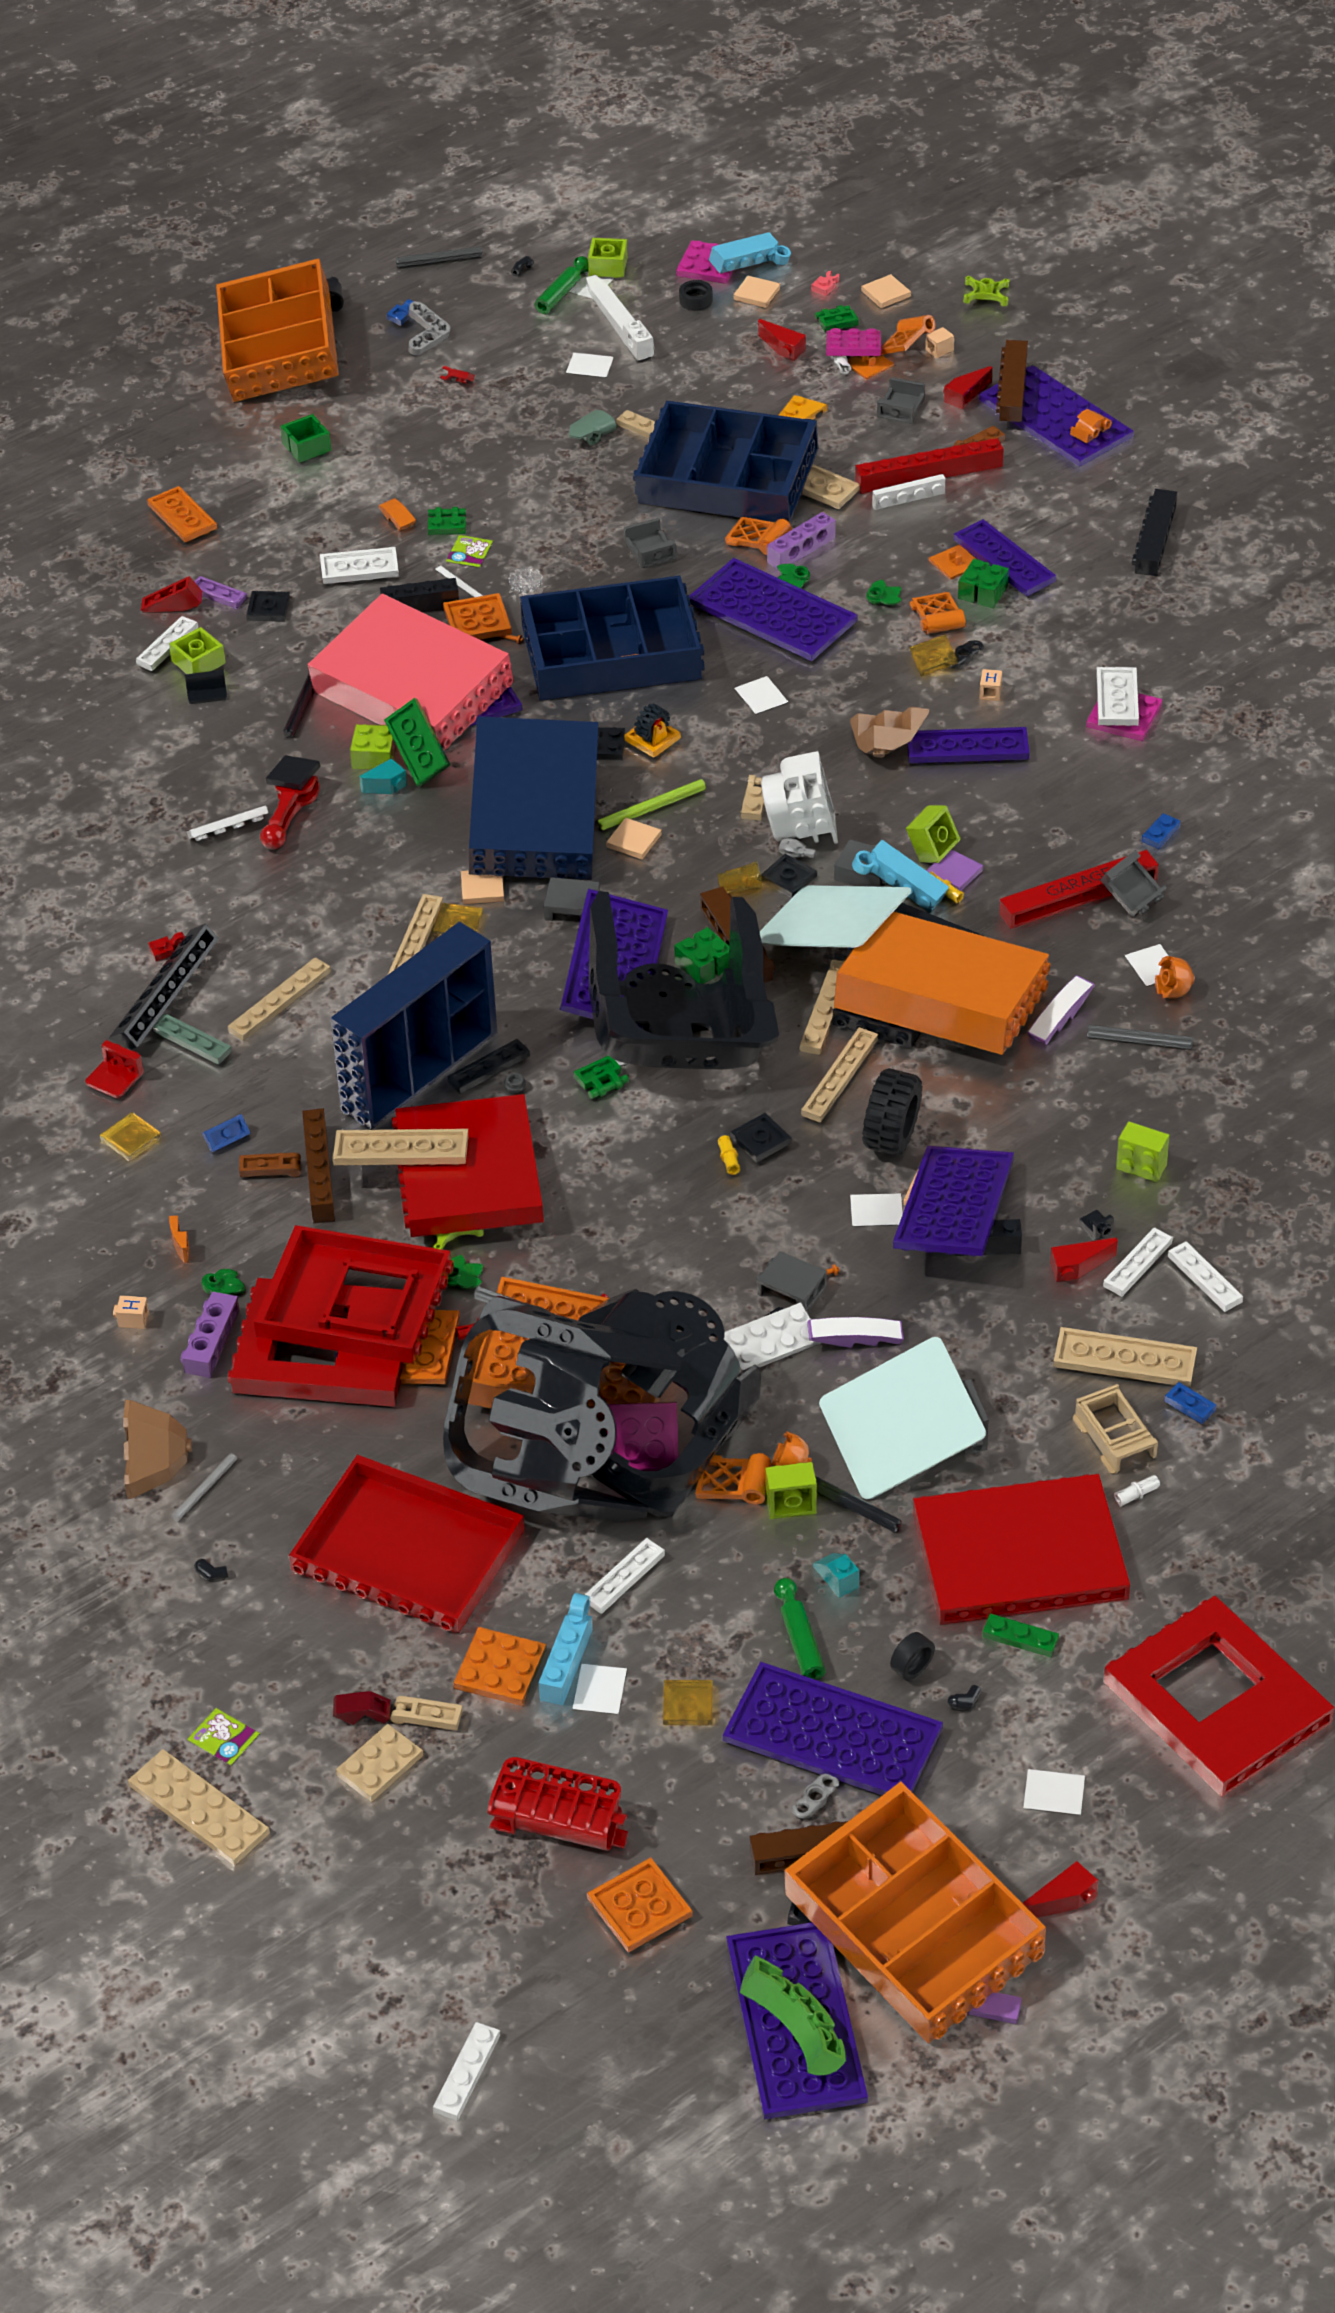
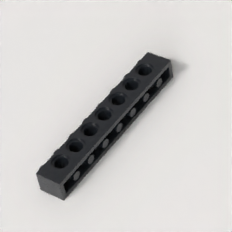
M206 923L190 929L110 1035L109 1039L112 1043L119 1044L129 1050L138 1048L219 938Z

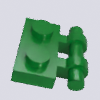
M839 305L834 309L828 310L825 308L821 309L820 312H815L816 320L819 319V324L824 332L830 331L833 328L843 329L859 325V319L853 309H850L849 305Z
M435 507V509H428V535L466 534V508L452 507V509H441V507Z
M609 1055L573 1071L574 1078L584 1090L591 1087L594 1088L588 1091L591 1099L601 1098L607 1092L613 1089L618 1090L629 1082L626 1074L621 1077L618 1076L622 1073L621 1066ZM608 1079L610 1080V1082H608V1083H606V1084H602V1082H604V1081H606V1080H608Z

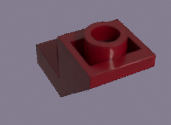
M372 1691L339 1694L333 1699V1717L351 1725L356 1724L364 1715L384 1724L390 1720L391 1700Z

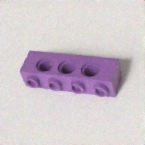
M821 512L767 545V563L776 569L777 565L794 564L835 539L836 520Z
M211 1292L209 1299L205 1300L203 1313L196 1320V1329L194 1333L190 1334L188 1347L181 1354V1363L184 1365L185 1373L211 1378L240 1312L238 1296Z

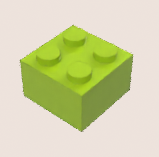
M592 238L588 256L589 276L624 277L628 259L627 239Z
M202 627L169 643L171 661L186 674L209 672L226 664L224 646Z
M356 724L350 749L352 769L371 770L389 759L394 760L397 745L386 725Z
M928 805L906 827L920 862L939 863L961 840L947 806Z
M1128 1121L1118 1138L1116 1169L1158 1182L1167 1166L1170 1135Z
M812 1462L776 1465L765 1468L766 1501L770 1519L817 1514V1483Z

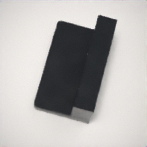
M224 670L185 674L189 704L227 700Z

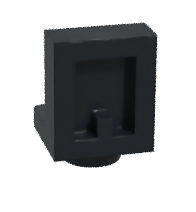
M1095 1210L1079 1219V1225L1095 1241L1113 1232L1114 1217L1111 1214L1104 1217L1098 1210Z

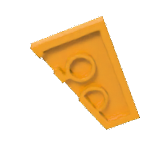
M794 395L780 412L779 416L813 420L816 418L817 413L827 411V404Z

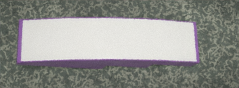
M1076 975L1040 1014L1027 1032L1028 1036L1047 1045L1055 1032H1060L1069 1018L1073 1019L1095 984Z
M832 1317L811 1319L807 1322L809 1341L851 1348L854 1343L876 1346L879 1341L900 1345L904 1340L902 1323L897 1320L867 1317Z

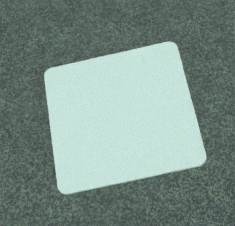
M805 886L760 931L762 945L859 947L870 938L911 893V888Z
M932 1337L827 1393L819 1402L857 1489L865 1500L877 1497L980 1442L986 1436L983 1423L943 1341L939 1337Z

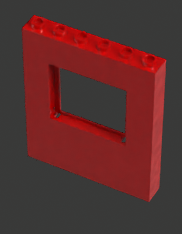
M295 1225L254 1320L256 1337L414 1364L416 1356L421 1354L422 1341L428 1336V1325L434 1321L435 1307L439 1306L441 1302V1292L447 1287L448 1274L453 1272L454 1261L451 1260L450 1251ZM349 1270L407 1279L389 1326L330 1316Z
M257 1278L255 1287L252 1286L251 1303H247L246 1306L247 1318L242 1321V1336H238L237 1339L238 1351L233 1354V1369L228 1372V1383H231L232 1393L395 1407L404 1362L338 1351L335 1366L274 1361L278 1341L256 1337L254 1320L272 1279ZM342 1285L330 1316L389 1326L403 1290Z
M1216 1596L1203 1600L1195 1609L1183 1613L1178 1620L1172 1624L1165 1625L1157 1634L1148 1636L1137 1647L1128 1649L1123 1656L1117 1660L1110 1661L1104 1670V1683L1221 1797L1333 1722L1335 1707ZM1213 1644L1255 1685L1198 1722L1157 1680Z

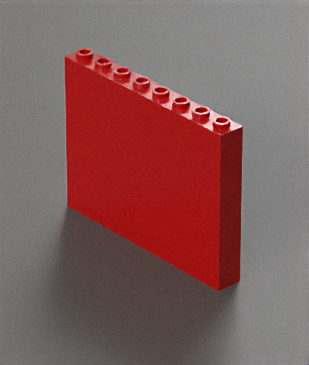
M525 1094L395 1108L396 1117L392 1118L393 1130L468 1129L469 1135L466 1164L397 1165L398 1172H403L399 1173L400 1186H404L400 1187L401 1198L406 1200L402 1201L403 1214H408L404 1216L405 1229L410 1228L411 1237L544 1222L543 1205Z
M357 1454L289 1554L290 1568L299 1575H305L320 1583L332 1585L341 1591L356 1594L362 1599L377 1602L383 1607L393 1608L404 1615H411L425 1623L440 1626L444 1630L460 1633L525 1531L524 1515Z
M1086 1474L1069 1478L1063 1477L1054 1480H1041L1024 1484L913 1498L914 1521L940 1625L988 1619L990 1613L1004 1617L1129 1600L1130 1582L1099 1474Z

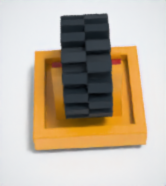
M655 703L648 704V707H644V711L641 710L639 712L641 715L636 718L638 720L634 724L636 727L624 735L626 742L653 758L681 739V732L669 726L670 714L668 711Z

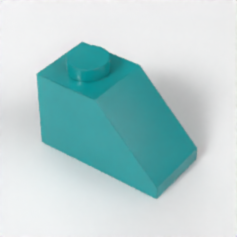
M389 759L359 776L362 793L393 794L407 786L406 770L393 759Z
M832 1553L813 1563L815 1570L839 1598L859 1588V1569L846 1554Z

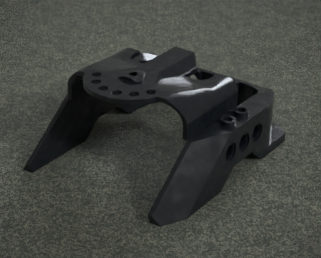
M598 891L590 907L588 989L596 1037L602 1049L611 1058L627 1064L654 1068L734 1069L754 1064L760 1057L763 1047H769L778 1041L779 1029L774 1004L772 1001L767 1000L763 981V947L757 916L743 897H732L730 901L729 968L724 969L722 978L718 982L712 984L696 983L683 970L659 963L636 967L626 975L623 981H619L617 974L618 945L609 892ZM649 971H652V972H654L655 974H654V975H651V974H649L648 972H649ZM640 975L643 979H639L637 976ZM629 984H635L636 987H632ZM637 1024H649L650 1033L641 1029ZM691 1026H704L708 1028L713 1038L693 1037ZM740 1027L741 1036L736 1037ZM670 1055L673 1056V1057L667 1058V1059H666V1058H663V1057H665V1056H670ZM708 1057H715L714 1059H711V1060H707V1059H706V1058H708Z
M632 1289L605 1300L582 1315L578 1321L611 1326L662 1340L682 1357L680 1371L626 1364L621 1371V1375L656 1398H661L672 1382L681 1387L687 1393L688 1399L680 1411L694 1420L695 1424L691 1433L695 1436L670 1466L658 1471H641L629 1466L630 1461L614 1451L608 1461L599 1470L590 1474V1476L624 1498L649 1506L648 1513L658 1517H673L721 1446L734 1434L759 1400L761 1374L759 1367L754 1364L738 1377L740 1364L735 1352L724 1340L725 1331L723 1323L716 1311L704 1300L692 1294L679 1291H667L654 1296L647 1292H639L637 1289ZM670 1300H676L678 1304L673 1305ZM660 1302L664 1307L660 1308L656 1303ZM685 1303H691L693 1307L688 1308ZM699 1311H704L706 1316H701ZM707 1323L714 1324L715 1328H709ZM714 1336L717 1341H711L709 1337ZM567 1428V1433L571 1435V1428ZM597 1445L598 1451L603 1452L604 1449ZM588 1456V1463L594 1464L595 1458ZM575 1462L574 1465L581 1469V1464Z
M499 1295L495 1296L485 1304L479 1320L468 1332L460 1351L443 1431L444 1455L448 1469L462 1486L474 1493L539 1512L616 1522L645 1518L649 1507L647 1505L577 1486L580 1477L596 1472L608 1461L616 1442L614 1415L607 1402L599 1396L600 1375L602 1369L609 1366L610 1361L680 1371L682 1357L662 1340L611 1326L581 1322L553 1314L539 1306ZM493 1330L528 1338V1340L521 1344L516 1365L531 1370L535 1376L533 1393L510 1388L493 1399L489 1417L491 1424L500 1434L522 1440L520 1453L513 1460L495 1457V1461H490L478 1455L469 1445L464 1431L465 1414L479 1351L485 1337ZM589 1399L594 1400V1408L588 1406ZM599 1412H602L605 1416L603 1421L597 1418ZM567 1428H571V1435L567 1433ZM602 1428H606L608 1431L606 1437L601 1435L600 1431ZM599 1443L605 1447L603 1452H599L597 1449ZM588 1456L595 1458L594 1464L588 1463ZM575 1462H579L581 1464V1469L579 1471L574 1469Z

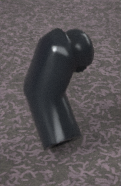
M525 256L517 261L511 270L512 275L518 276L524 266L531 268L534 260L530 256Z
M198 1559L194 1564L196 1573L207 1581L228 1577L226 1566L214 1568L205 1559Z
M972 1685L967 1694L949 1696L947 1700L948 1706L956 1710L971 1709L982 1693L981 1688Z

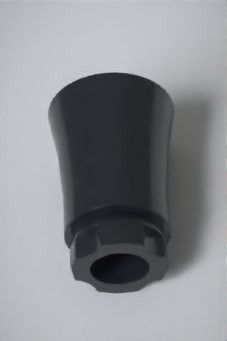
M331 277L327 279L332 312H338L344 305L342 286L338 278Z

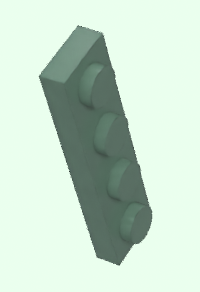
M166 1013L152 1027V1031L218 1065L232 1053L230 1045Z

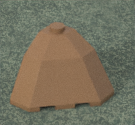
M910 707L904 712L884 710L877 716L856 714L850 719V723L858 748L866 754H873L874 757H885V754L903 747L912 740L929 714V709Z
M125 1400L123 1428L125 1429L127 1441H124V1460L127 1461L124 1484L127 1499H133L173 1479L186 1464L188 1452H192V1439L188 1438L186 1428L170 1414L132 1400Z

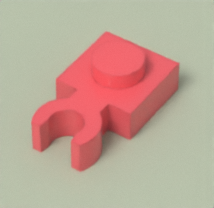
M828 271L826 277L820 276L811 285V291L827 296L836 287V283L839 282V274L832 276V271Z

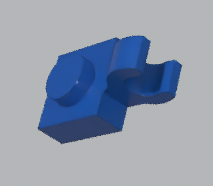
M408 299L402 306L397 304L387 313V320L402 326L410 318L409 306L414 301Z

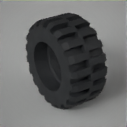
M891 1068L881 1071L873 1086L863 1123L862 1140L868 1149L894 1156L900 1155L906 1150L917 1122L922 1099V1081L917 1075Z

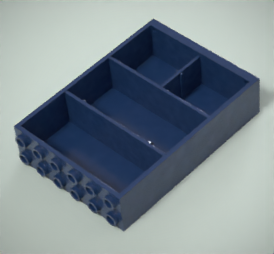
M666 400L664 407L660 409L659 419L655 421L654 431L649 435V443L644 447V455L639 459L638 469L633 473V481H636L635 495H637L638 503L734 517H747L770 522L785 519L790 523L819 449L817 420Z
M681 576L520 596L522 629L539 701L702 679V671H705L704 660L701 659V656H704V646L700 644V632H696L697 621L693 619V607H689L691 605L690 596L686 595L687 586L686 583H682Z
M477 716L469 838V874L592 880L598 722Z
M459 921L330 1018L340 1108L344 1114L350 1115L359 1124L365 1125L372 1130L395 1112V1108H401L498 1033L491 941Z

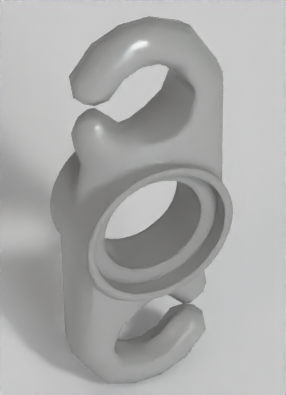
M821 1774L812 1784L808 1785L805 1788L804 1796L797 1801L798 1806H806L808 1811L804 1813L799 1812L797 1805H793L792 1813L794 1816L802 1820L808 1819L825 1806L827 1797L834 1791V1787H826L823 1782L832 1780L834 1787H838V1778L829 1774ZM813 1792H818L823 1797L819 1800H812L809 1798V1795Z

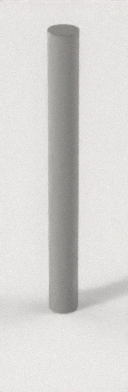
M230 1453L172 1514V1518L178 1522L234 1464L237 1457Z

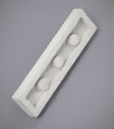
M941 474L874 490L872 506L875 510L945 494V477Z
M181 616L136 658V664L153 671L170 655L169 643L197 629L198 623Z
M265 805L189 830L187 835L189 839L195 838L196 841L207 838V833L214 832L217 835L226 832V827L232 825L234 829L245 825L244 821L252 819L253 823L263 820V815L267 814L268 810Z
M1153 1228L1103 1282V1287L1122 1297L1172 1244L1173 1237Z
M1184 1242L1168 1251V1257L1224 1312L1243 1302V1296L1188 1242Z
M648 1538L642 1541L585 1594L590 1596V1607L602 1614L665 1556V1550Z
M478 2022L475 2023L433 2106V2113L458 2121L500 2037V2030Z

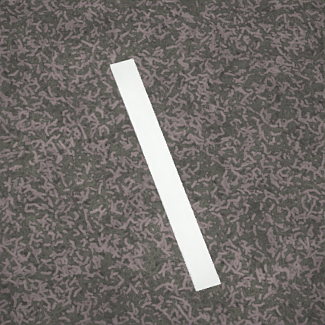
M442 566L435 568L447 578H456L457 585L473 597L483 596Z

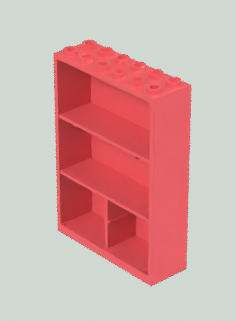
M381 594L307 664L314 693L379 725H386L384 719L413 698L418 699L443 750L449 748L451 743L475 722L476 717L485 712L514 682L509 653L384 594Z

